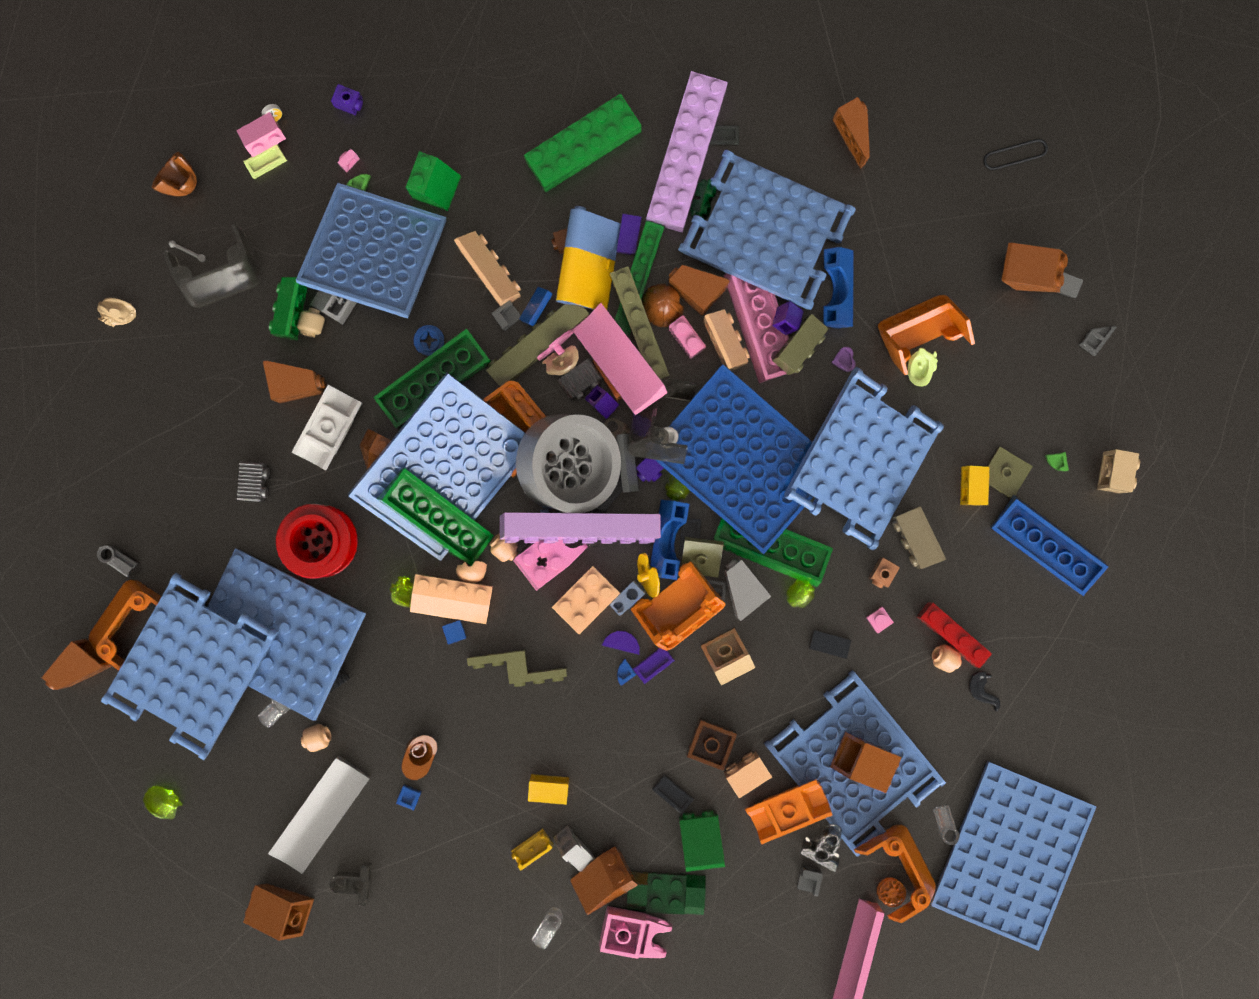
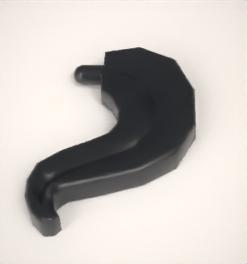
M981 671L976 672L971 676L969 682L971 695L980 702L994 704V710L998 711L1001 706L999 698L984 691L987 678H991L992 675Z

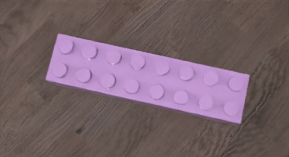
M691 71L648 210L647 221L683 233L728 82Z
M503 513L500 516V539H505V543H517L519 540H524V543H536L539 540H544V543H555L558 540H563V543L570 544L582 540L583 544H592L597 542V540H601V544H612L620 540V544H632V542L639 540V544H650L655 542V539L661 538L660 514Z

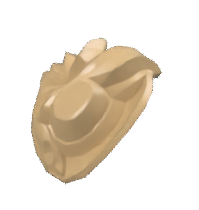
M106 298L98 303L97 310L101 315L98 320L109 326L114 327L115 325L127 324L136 317V309L126 301Z
M571 345L564 349L565 352L561 356L556 352L547 356V359L542 362V364H546V372L549 375H565L576 366L579 359L578 350L575 346Z

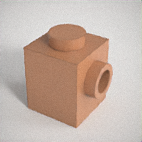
M879 558L869 578L873 580L872 584L881 589L883 586L889 588L900 567L885 558Z

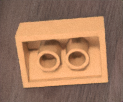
M724 309L705 315L703 323L721 363L730 371L746 365L749 362L748 358L750 356L747 349L742 348L739 342L742 339L738 330L734 331L732 324L734 321L731 314L726 313Z

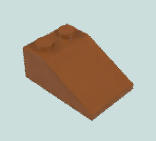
M857 97L839 107L832 120L861 169L870 157L868 109L866 104Z
M616 847L598 856L570 880L587 915L638 886L621 851Z

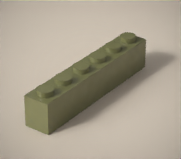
M627 266L610 273L639 353L659 379L669 376L629 267Z
M561 303L562 307L557 311H551L546 316L547 320L543 323L538 322L534 325L532 332L528 336L526 334L521 336L517 340L518 344L513 348L511 346L502 353L504 356L499 360L494 359L491 361L486 371L500 387L508 381H514L538 361L537 357L547 350L552 342L589 316L586 309L579 305Z

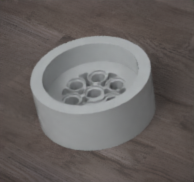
M555 414L540 419L524 434L516 456L518 480L526 495L543 508L566 513H584L603 504L614 491L621 470V456L615 437L603 423L586 415ZM561 439H562V441H563V446H562V448H560V445H559ZM577 446L579 447V453H578V454L576 453V448H577ZM547 453H549V455H550V458H549L548 461L546 460V454H547ZM564 459L566 460V465H565V467H563V460H564ZM580 465H582L581 473L579 472ZM552 471L553 477H552V479L550 480V479H549V474H550V472ZM567 478H569V484H568V486H566V479H567Z

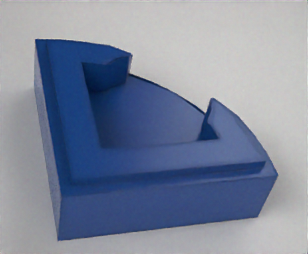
M626 659L621 662L617 672L618 681L621 686L637 675Z

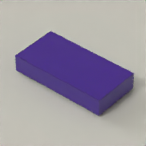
M622 215L617 253L636 254L642 217Z
M658 648L635 666L633 670L642 682L646 684L675 660L668 651Z

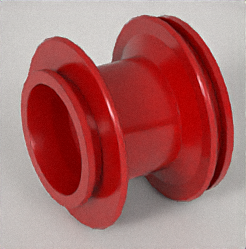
M306 504L292 510L280 523L276 535V549L282 563L294 574L305 578L330 577L340 573L353 560L358 545L357 532L351 519L335 507L320 504ZM321 523L325 527V530L322 532L319 530ZM307 528L312 530L310 536H307L305 533ZM330 533L332 534L333 541L329 538ZM322 537L323 544H319L318 546L316 544V539ZM305 541L309 544L306 550L302 546ZM330 546L331 551L327 554L326 549ZM315 551L319 552V557L317 559L313 557V553Z

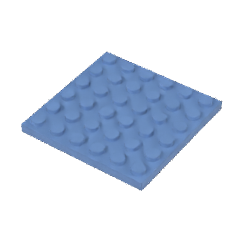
M337 183L296 278V282L319 291L408 318L445 226L446 217Z

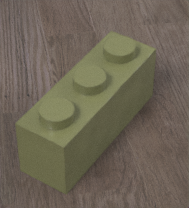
M810 314L802 320L799 330L792 333L772 361L788 375L795 372L799 373L804 367L803 362L805 359H809L815 353L814 347L817 344H821L826 338L825 333L828 328L814 315Z

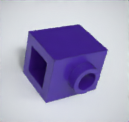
M338 84L331 103L335 108L356 116L357 111H360L362 108L363 100L359 92Z
M789 301L777 307L772 326L784 335L799 330L804 311Z
M598 385L585 398L606 419L619 406Z
M650 455L636 467L638 471L637 476L642 482L646 480L648 483L651 480L655 482L662 476L660 471L664 469Z

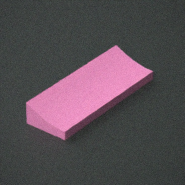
M726 273L724 278L730 281L728 291L758 382L762 383L786 375L787 373L772 361L789 339L788 335H784L772 326L776 309L779 307L775 294Z
M602 303L585 320L572 329L573 333L635 415L667 394L662 381Z
M862 899L858 901L833 999H862L884 917V912L877 903Z

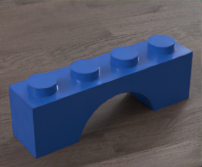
M842 247L824 249V269L829 273L833 283L832 299L828 305L824 306V325L833 328L853 327V250Z
M661 500L660 502L661 538L655 539L650 569L655 567L660 578L677 580L680 560L675 554L674 543L678 530L687 522L688 503Z

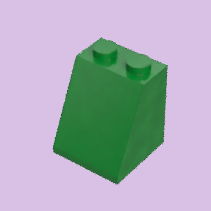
M419 151L406 189L413 199L448 211L461 175L437 157Z
M713 810L703 811L700 815L684 813L683 817H679L686 872L725 867L717 812L713 813Z

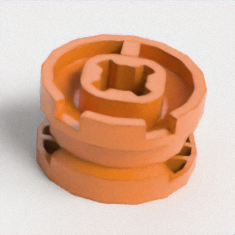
M887 877L879 882L877 895L885 905L897 907L904 902L906 889L897 879Z

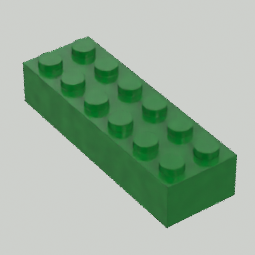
M620 93L524 154V158L544 191L547 192L641 132V124Z
M465 329L373 398L395 428L400 430L446 372L463 384L488 366L491 361L470 332Z

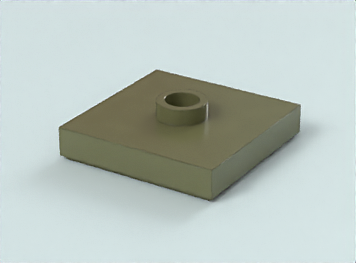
M998 447L987 465L989 467V486L1011 499L1013 495L1017 494L1033 466L1002 447Z
M685 537L681 566L691 561L703 576L718 577L723 541Z

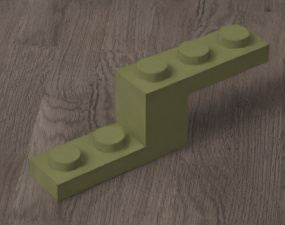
M526 650L467 658L468 666H473V669L484 668V664L492 663V666L504 665L503 661H506L509 684H514V687L525 686V682L533 681V684L545 683V679H552V682L563 681L564 677L568 675L567 667L529 672Z

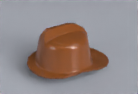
M421 735L407 743L401 766L402 772L407 778L418 780L428 773L437 751V743L434 738L428 735Z

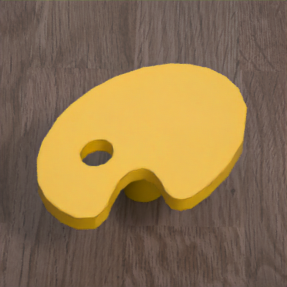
M642 553L638 556L637 560L639 573L637 579L642 583L647 594L654 598L658 596L660 591L657 569L655 567L650 569L648 555Z

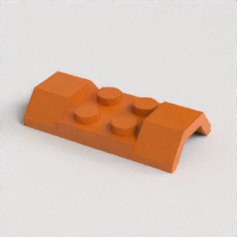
M817 779L788 789L745 808L757 829L761 844L833 815L829 801Z

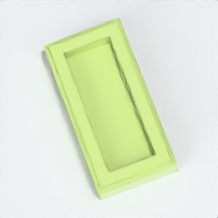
M276 144L243 162L252 178L256 179L286 162L287 159L279 145Z

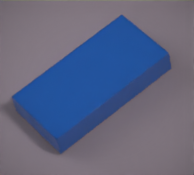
M537 287L519 320L534 326L553 293Z

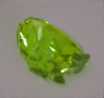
M398 577L399 581L392 584L389 589L391 591V599L397 605L411 607L414 584L410 582V578Z
M153 786L144 794L143 802L146 809L160 819H174L178 806H182L179 797L172 790Z

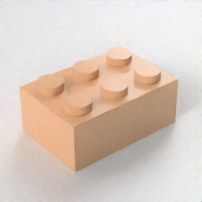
M592 566L552 608L580 634L620 592Z

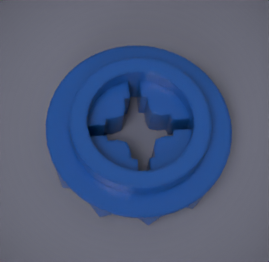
M426 325L419 328L415 333L414 346L421 354L430 356L444 345L445 339L440 329L432 325ZM428 333L432 339L437 340L431 343L430 348L427 343L421 342L428 338Z

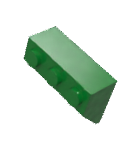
M282 277L281 282H278V298L273 304L274 318L269 323L270 334L276 337L298 340L299 329L297 324L300 313L304 310L308 287L297 283V277Z

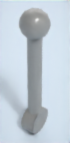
M174 240L169 241L170 247H176L198 258L200 262H204L206 260L205 255H199L187 248H184L176 244V241Z

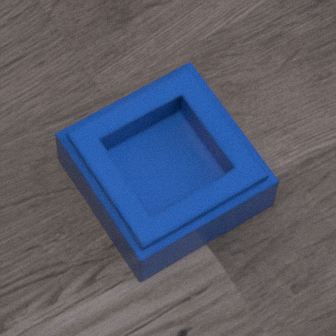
M461 620L442 626L448 644L467 638Z
M404 784L396 804L414 811L422 791Z

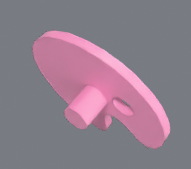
M569 330L557 338L537 359L539 361L554 350L561 356L565 350L560 345L573 334V331Z

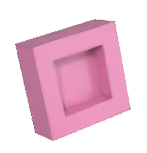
M350 149L340 156L338 164L343 170L348 172L360 158Z
M880 607L866 617L876 633H880L894 623L883 607Z

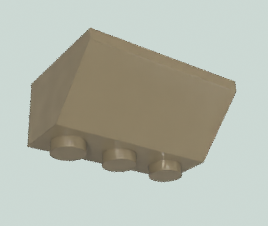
M921 506L913 507L893 517V527L897 533L900 532L903 538L901 543L905 550H909L911 555L909 559L913 567L923 569L946 560Z

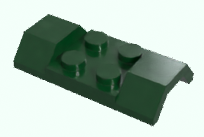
M631 871L638 886L628 891L627 910L682 915L704 914L706 875Z

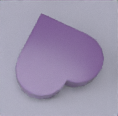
M849 347L841 348L831 363L845 372L852 371L856 366L853 359V350Z

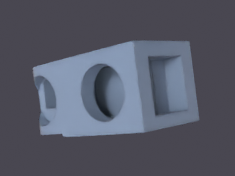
M634 579L611 602L610 606L621 616L646 591Z

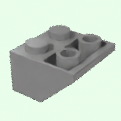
M318 291L310 305L343 325L357 302Z

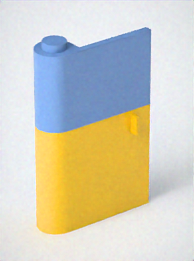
M575 206V209L570 210L556 302L579 305L595 310L602 303L606 310L608 309L612 284L610 273L614 272L621 223L588 212L582 206Z

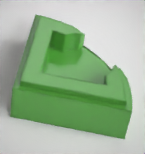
M360 174L350 179L346 186L366 192L371 176Z
M1066 452L1045 455L1048 464L1058 471H1069Z

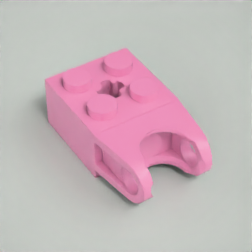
M539 540V542L534 543L513 561L537 591L565 570L588 546L583 544L577 548H569L563 543V540H558L555 543H544V540ZM537 559L544 560L545 567L542 565L538 566L537 563L539 561Z
M607 906L599 941L600 952L636 959L638 957L664 958L667 954L666 949L653 943L652 938L657 933L672 931L673 925L664 919L646 913Z

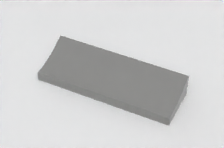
M339 755L268 854L288 864L302 874L371 777Z

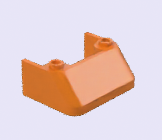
M946 295L933 297L878 324L880 335L892 361L904 375L908 374L905 363L911 358L909 350L943 335L944 338L952 341L963 336L971 345L975 344L970 319Z
M516 381L506 382L483 399L525 433L534 423L546 417ZM516 468L511 475L513 478L517 475Z
M137 580L126 581L89 634V641L97 655L117 670H120L125 660L116 654L117 646L111 641L112 637L131 609L136 611L145 610L151 602L157 606L161 596Z
M894 825L885 830L886 832L858 846L854 851L855 853L868 856L883 847L888 855L899 856L915 891L911 894L910 902L887 916L890 920L903 923L929 906L936 890V884L909 830L903 825Z

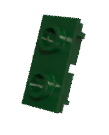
M701 179V182H698L695 196L701 198L700 200L693 199L689 211L691 217L698 215L706 220L710 214L712 198L715 197L717 190L715 186H712L711 179H708V181Z

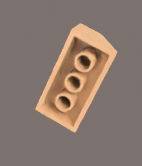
M473 231L454 240L500 307L509 300L514 302L521 297L518 292L521 290L515 280L510 281L508 278L510 273L504 265L500 267L496 261L499 259L493 249L488 250L486 247L488 242L482 234L478 236L476 231Z
M415 574L410 612L486 624L493 586Z

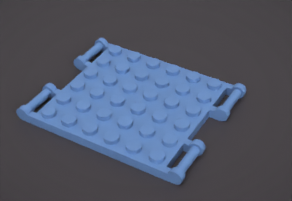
M724 150L715 176L711 178L712 186L721 191L718 201L708 221L698 215L693 216L691 220L692 225L678 250L683 254L811 310L821 282L827 276L823 271L815 270L813 267L826 239L835 243L842 242V235L850 217L854 215L855 207L845 205L738 157L729 150ZM731 162L734 166L724 184L721 182L728 163ZM838 211L844 214L836 232L833 233L830 229ZM701 227L704 231L696 248L692 249L690 245L698 228ZM810 276L814 278V281L806 299L801 298V294Z
M856 367L848 377L788 485L784 497L788 500H794L809 509V512L813 515L819 514L822 503L826 504L848 518L843 528V533L848 536L852 535L865 543L869 549L875 550L879 545V539L937 434L943 430L944 425L922 413L920 408L915 405L910 407L906 416H903L880 400L887 392V386L877 383L865 375L863 370ZM859 379L874 389L873 395L856 385V381ZM916 417L930 426L929 432L912 422ZM799 488L814 497L813 503L797 494L796 489ZM857 523L872 533L871 537L855 529V524Z
M175 573L101 702L106 705L110 704L126 713L134 721L139 719L144 709L177 727L169 740L170 742L182 745L199 755L198 758L205 760L276 638L278 631L274 628L271 630L250 618L246 612L241 614L237 624L204 606L210 595L209 591L196 587L182 579L181 575ZM179 585L198 596L199 600L196 601L176 590V586ZM247 624L266 635V641L244 629V625ZM117 693L138 706L136 709H133L113 696ZM183 731L205 743V747L201 748L182 737Z
M852 670L848 673L849 676L830 692L827 691L823 694L832 705L830 709L804 730L793 719L789 722V726L764 744L797 785L800 786L812 780H818L833 813L832 816L825 819L858 857L860 854L855 853V848L886 832L878 822L907 797L917 808L921 805L920 802L939 786L945 785L946 782ZM855 682L857 686L837 702L834 699L846 687ZM793 731L798 733L795 738L779 751L775 749V746ZM845 732L902 757L886 793L853 781L830 767ZM933 776L935 780L916 796L912 794ZM874 825L876 829L855 846L853 842Z

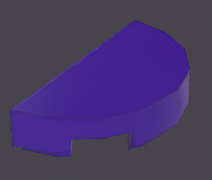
M626 631L611 633L602 644V646L639 655L640 647L637 639Z

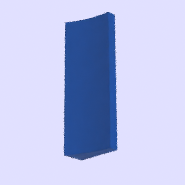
M1016 495L1012 496L1002 513L991 525L994 531L1082 596L1085 595L1108 568L1105 561Z

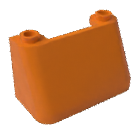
M691 561L679 568L678 575L680 578L658 594L657 597L652 600L640 599L631 608V611L653 643L666 651L677 646L725 607V602Z

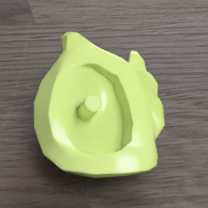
M919 348L909 359L908 376L914 385L923 387L930 382L933 372L937 369L936 351L931 354L925 348Z

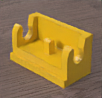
M961 467L960 505H988L989 467Z
M531 774L528 801L567 805L569 777Z
M542 828L512 849L511 856L513 859L515 858L518 863L517 866L521 871L553 849L554 844Z

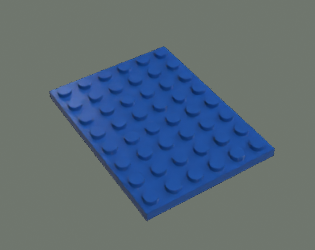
M722 364L669 426L677 431V442L673 446L667 447L662 445L658 438L646 453L764 554L804 508V506L796 501L785 498L784 493L810 448L812 441ZM796 489V493L810 501L813 498L803 490Z

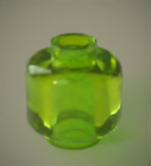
M671 474L665 484L666 495L674 501L686 499L690 490Z
M807 580L795 581L786 591L788 603L794 608L796 606L799 608L806 607L815 598V588Z

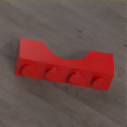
M928 602L916 616L950 643L974 667L980 669L992 655L991 652L934 603Z

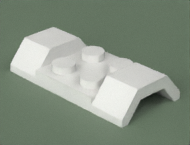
M328 385L292 453L327 470L354 422L362 402Z

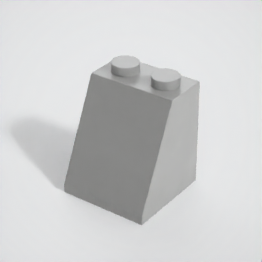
M733 559L725 566L727 569L724 571L735 616L741 621L771 596L742 560Z

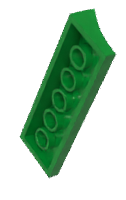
M405 468L399 471L387 488L376 498L461 562H466L468 566H472L477 561L494 536Z
M722 518L713 537L715 541H723V550L815 587L822 582L833 550L832 547L785 529L763 554Z

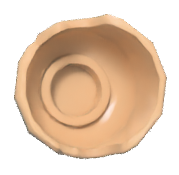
M475 561L472 566H467V563L464 562L463 565L456 567V574L464 582L478 583L485 576L487 564Z

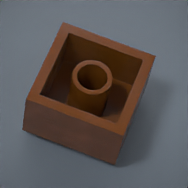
M699 718L686 755L688 758L724 771L737 733L726 727Z

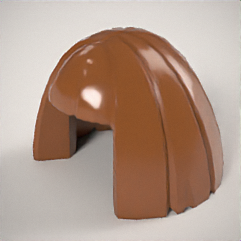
M176 152L164 164L165 167H162L152 184V188L160 193L171 196H186L194 190L197 181L194 170L187 159L180 152Z
M665 283L650 286L642 296L641 301L648 320L655 326L669 327L684 312V306L679 303L680 296L678 291L671 286H666Z

